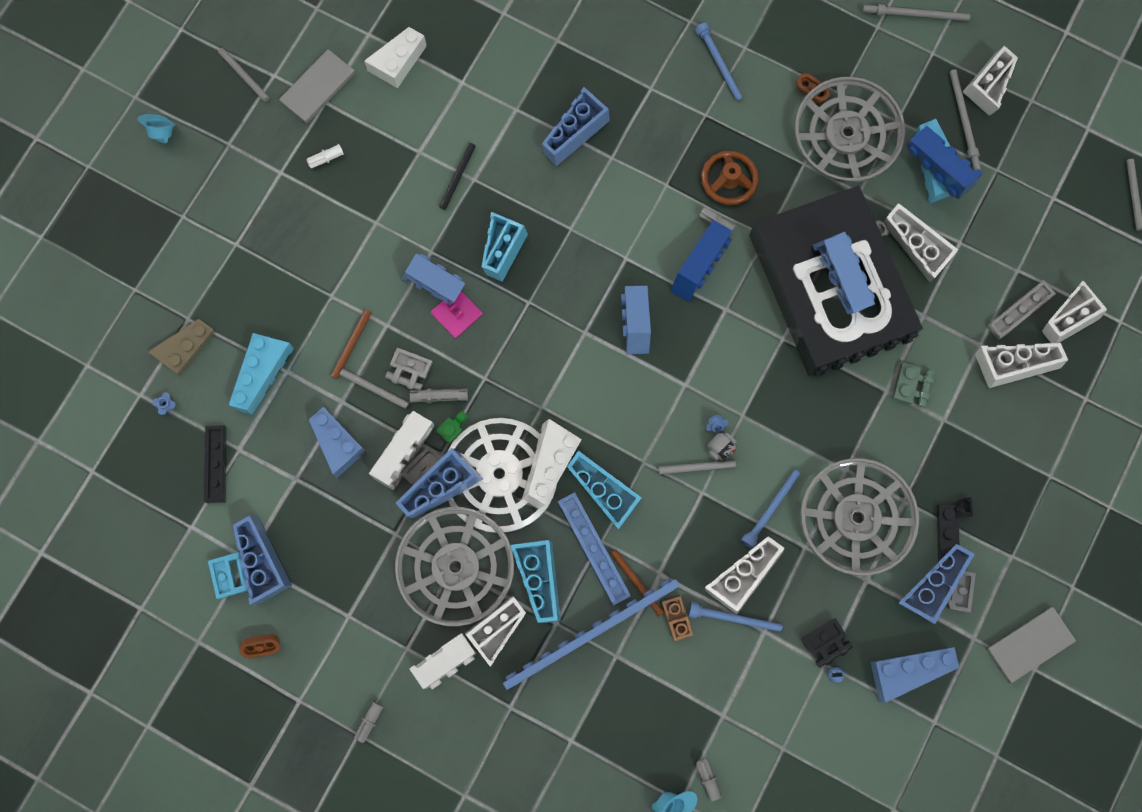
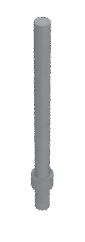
M878 4L877 6L863 5L862 12L876 13V15L882 16L884 14L961 21L970 20V14L886 7L885 4Z
M956 69L951 70L950 77L968 146V158L971 159L974 171L977 169L981 170L978 158L980 154L975 146Z

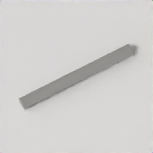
M224 48L218 50L223 59L264 102H267L270 97Z
M1128 159L1126 163L1136 230L1139 231L1142 230V210L1134 159Z
M345 369L340 371V376L404 409L408 408L410 403Z
M726 460L658 467L660 475L736 467V461Z

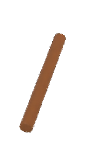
M366 309L363 312L331 377L338 379L340 371L346 364L372 312Z
M614 550L610 555L643 596L648 591L619 552ZM657 601L650 604L658 617L665 612Z

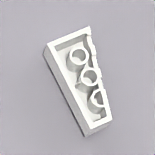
M899 203L883 222L929 283L935 279L958 251L956 247Z
M1061 343L1025 346V344H1018L1016 346L997 345L996 347L980 346L975 353L989 388L1060 369L1068 361Z
M414 411L411 414H407L403 420L402 427L394 434L392 441L369 472L370 476L395 491L403 478L400 473L418 454L434 428L433 422Z
M550 419L543 423L522 499L538 509L544 506L582 439Z
M768 536L728 570L719 575L712 583L708 584L705 587V591L737 615L782 555L784 547Z

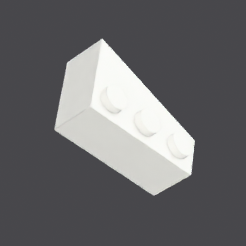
M408 27L364 61L367 71L398 88L426 48L425 36Z
M1003 46L990 58L963 91L966 96L989 116L1000 108L1002 96L1006 92L1008 80L1011 78L1018 57L1007 47Z
M1082 281L1048 321L1042 332L1051 343H1060L1099 320L1107 309L1087 284Z
M513 595L491 614L465 632L466 636L490 667L526 614Z
M461 633L435 653L427 656L421 663L409 669L423 689L430 687L433 690L442 683L440 680L447 675L450 678L457 673V667L461 664L466 666L475 660L473 656L477 653L464 634Z

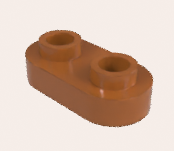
M804 73L798 77L796 88L806 96L822 82L812 75ZM829 88L819 93L822 97L816 95L812 101L818 104L825 103L830 95Z
M274 634L246 638L241 641L239 652L246 658L275 654L280 649V639Z

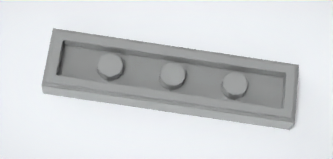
M1043 280L986 327L1000 340L1056 295V293Z

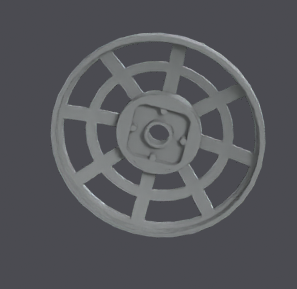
M839 77L819 84L805 96L795 117L794 132L797 147L802 157L814 170L827 178L852 183L867 181L877 177L895 162L904 143L905 123L897 102L882 87L863 78ZM844 85L862 87L870 90L873 94L868 101L857 97L845 96ZM837 86L838 97L828 100L820 107L812 101L820 92ZM879 97L889 106L896 122L884 123L881 114L873 106ZM846 103H854L863 108L859 113L847 111ZM838 104L839 112L832 116V118L824 112L830 106ZM807 106L815 113L810 123V133H799L800 119ZM868 112L875 117L878 126H869L864 118ZM818 118L827 124L825 133H815ZM897 129V144L892 156L882 152L886 141V131ZM843 130H851L852 136H846ZM880 133L877 148L867 143L870 134ZM818 140H827L831 147L827 154H824L817 143ZM801 141H811L815 151L822 158L818 165L806 154ZM863 149L871 154L867 159L857 163L855 153ZM837 152L845 154L848 157L849 164L834 161L833 157ZM876 158L886 162L876 172L861 177L858 168L868 165ZM828 164L838 168L851 169L853 178L839 177L826 172L824 169Z
M851 458L829 465L811 481L802 499L800 510L801 526L808 545L823 563L844 574L870 576L891 569L909 553L918 534L919 510L910 487L894 470L874 460ZM857 466L856 477L846 478L833 484L827 476L828 473L838 468ZM865 466L881 471L894 482L885 489L878 483L864 478ZM821 480L827 490L821 497L817 510L806 508L812 490ZM855 484L854 494L845 498L838 490L839 487ZM863 484L874 488L880 494L874 499L862 495ZM899 488L903 491L908 501L911 518H899L897 506L891 496ZM832 494L838 502L834 512L823 511L828 497ZM885 499L890 507L892 517H882L878 505ZM854 513L862 515L861 523H856L853 520ZM806 516L817 518L819 531L825 540L818 547L814 545L808 533ZM823 519L834 520L837 530L830 536H828L824 528ZM881 525H892L888 537L883 542L876 533ZM898 526H911L906 544L899 554L896 555L888 546L894 540ZM842 536L851 540L852 552L840 548L835 542ZM870 539L877 546L872 551L860 553V541ZM831 547L837 553L852 558V569H847L833 563L822 553ZM881 552L891 560L878 568L860 570V559L870 558Z
M464 507L442 508L420 518L404 535L396 555V581L406 603L424 619L444 626L470 625L491 614L507 596L514 575L513 552L503 530L485 514ZM449 514L469 515L465 527L449 526L441 529L436 518ZM476 518L491 526L499 535L500 540L490 545L483 535L473 530ZM429 522L434 533L424 540L419 550L407 547L415 532ZM451 532L463 533L460 543L451 544L448 543L444 534ZM471 535L477 538L485 548L474 553L468 547ZM437 538L442 548L437 551L435 556L424 553L428 545ZM504 546L508 557L507 579L496 576L497 562L494 552ZM404 554L415 558L414 573L417 582L405 587L402 574ZM488 555L491 562L490 574L479 571L478 560ZM421 560L432 563V575L422 579L420 571ZM455 561L461 564L460 571L456 573L450 570V565ZM476 578L486 581L487 584L483 590L474 597L470 586ZM437 582L444 588L441 598L438 599L432 595L426 586ZM496 584L504 587L498 599L487 610L481 612L477 602L488 593L492 585ZM421 590L430 601L437 604L434 616L419 608L409 594ZM463 590L467 601L459 603L448 602L452 591ZM470 606L474 614L472 618L458 621L442 619L445 608L459 609Z

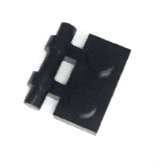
M836 618L801 638L811 656L817 653L820 654L821 658L815 661L819 668L824 665H830L832 660L840 655H846L847 651L853 648L850 641L842 644L840 639L845 637L846 634ZM834 643L836 649L827 653L825 648Z

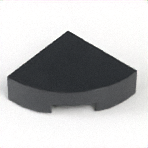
M971 497L959 500L956 506V517H973Z

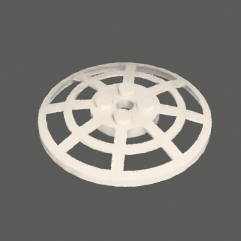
M494 418L480 421L460 433L448 449V451L451 448L455 449L466 435L478 428L481 439L474 442L466 450L465 454L461 453V455L473 467H476V471L483 477V480L461 493H464L468 501L478 508L480 513L485 515L486 512L498 515L511 513L515 524L499 526L504 533L520 530L532 524L545 512L554 497L557 487L556 484L544 506L527 519L521 520L518 509L528 502L522 499L515 504L512 493L519 486L525 489L527 481L522 479V469L531 466L535 453L520 437L524 429L537 439L540 438L541 434L529 425L514 419ZM505 423L517 427L513 435H488L485 425ZM501 439L508 440L509 443L505 451L494 450L491 441ZM484 444L487 454L481 460L470 457L477 447ZM516 445H520L530 458L519 461L512 454ZM503 469L505 471L504 477L501 479L495 478V470ZM480 486L486 493L482 503L478 502L471 495L470 489ZM493 497H504L508 507L492 508L489 505ZM453 498L448 500L451 507H458ZM457 514L463 521L467 523V515ZM476 518L474 528L496 533L491 526L482 524L483 521Z

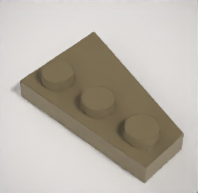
M198 319L148 351V353L180 375L216 331Z

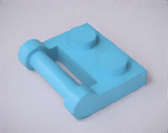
M240 552L208 561L216 599L218 600L248 592L244 581L246 580L244 570L240 563ZM235 560L241 581V586L236 587L230 563Z

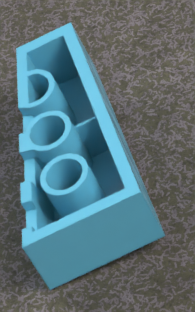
M578 451L568 464V469L614 525L620 529L642 497Z

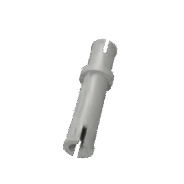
M427 388V390H410V403L468 401V389L431 390V388Z

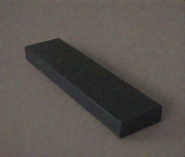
M225 425L205 426L204 503H226Z

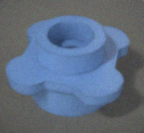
M167 392L153 400V405L158 408L160 415H165L166 412H170L176 406V403Z
M714 415L709 419L706 430L717 434L722 433L724 427L729 424L728 420H724L720 415Z

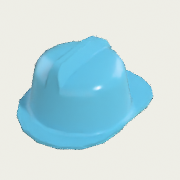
M143 114L137 117V121L145 126L148 137L164 144L168 142V138L172 136L173 127L176 126V123L157 114Z
M686 791L678 795L672 792H665L652 804V809L655 812H692L697 805V795L693 791Z

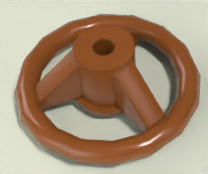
M721 151L712 155L704 163L701 171V184L706 194L714 201L724 205H738L747 201L756 192L759 183L758 170L754 162L745 154L737 151ZM732 157L741 160L748 166L752 182L741 172V167L733 161ZM723 158V170L720 172L719 178L710 186L708 181L710 168L716 161ZM740 185L747 189L743 195L736 198H725L715 193L722 187L732 189Z

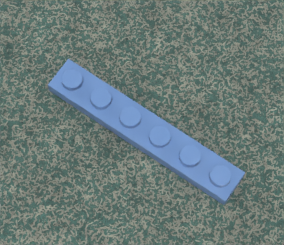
M574 492L559 500L560 508L613 606L631 597L576 493Z

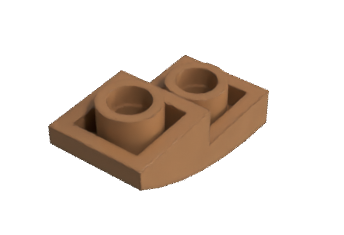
M677 595L661 600L673 640L677 641L693 636L681 596Z

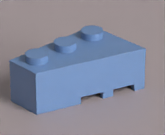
M417 253L400 279L404 282L407 279L414 282L416 288L420 290L424 288L432 296L449 305L455 302L465 285L460 276L449 274L442 265H435L430 262L427 256L423 254L418 255Z
M625 286V293L621 294V305H625V309H622V321H625L623 336H626V354H649L651 327L648 286Z
M324 407L309 419L332 474L338 478L365 451Z

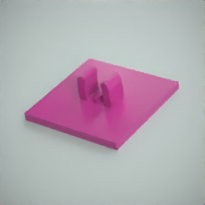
M462 291L452 305L442 301L430 312L455 339L483 315Z

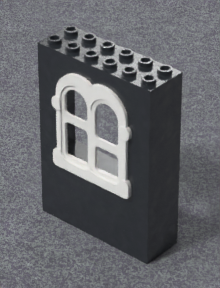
M859 185L754 222L749 237L808 376L815 375V377H819L825 374L826 370L831 368L833 371L844 367L843 364L857 363L861 361L862 357H873L879 354L878 351L883 349L890 351L896 348L897 344H909L914 341V338L919 336L918 333L923 327ZM846 232V235H849L851 238L853 252L860 257L871 282L868 288L877 295L881 311L874 318H866L859 311L851 314L852 320L850 325L846 328L838 329L829 322L822 306V301L838 295L836 291L839 288L837 286L821 293L816 292L810 278V273L826 268V266H823L820 258H822L820 251H815L812 245Z

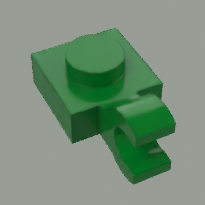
M461 411L454 420L448 417L436 432L451 445L459 434L463 432L460 426L469 417Z

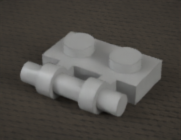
M397 348L390 363V366L396 368L394 373L387 371L385 378L392 380L391 382L394 384L405 385L410 390H422L423 384L418 383L417 380L419 377L426 380L433 361ZM402 372L412 374L411 378L402 377Z

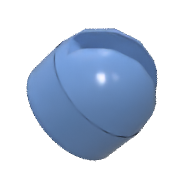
M840 667L830 668L827 674L828 679L833 683H840L845 677L844 671ZM841 672V676L832 677V673Z

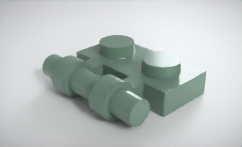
M903 362L900 366L892 400L911 405L915 398L919 399L918 406L925 408L926 402L930 398V386L934 382V371L927 369L925 376L920 375L921 367ZM918 382L923 384L921 392L916 391Z

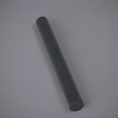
M473 143L468 144L439 205L443 210H446L476 147Z

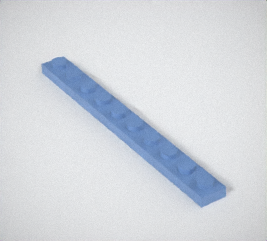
M670 578L660 584L662 588L657 591L651 589L643 594L644 598L637 602L634 599L626 604L627 609L620 612L618 609L609 614V620L605 622L602 619L591 625L593 629L586 633L585 630L574 635L576 638L570 643L568 640L557 646L559 650L551 653L549 650L540 656L541 660L534 664L531 661L523 666L524 671L519 674L516 671L505 677L507 681L503 683L506 690H509L680 586L677 580L671 581Z

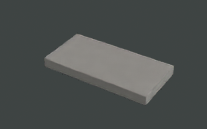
M327 49L288 89L279 101L307 124L353 77L355 70Z
M1050 607L986 649L1007 681L1013 683L1076 642V640L1054 607Z

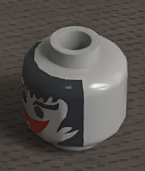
M718 433L708 443L710 450L708 454L715 461L718 459L726 461L736 451L735 439L728 433Z

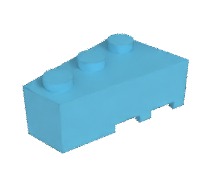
M491 212L490 228H488L487 244H485L481 267L487 276L503 282L528 233L524 225Z

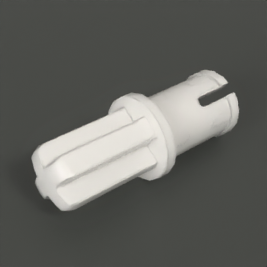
M337 144L325 151L322 150V152L307 158V162L310 168H314L326 162L330 163V160L344 155L340 145Z

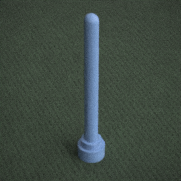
M705 22L695 28L696 34L701 39H704L735 99L741 100L742 95L710 36L711 29L708 23Z
M794 470L753 530L744 534L740 541L745 546L753 549L757 545V536L800 476L799 470Z
M690 602L688 617L696 619L697 617L705 616L774 631H781L783 629V626L779 623L706 609L696 602Z

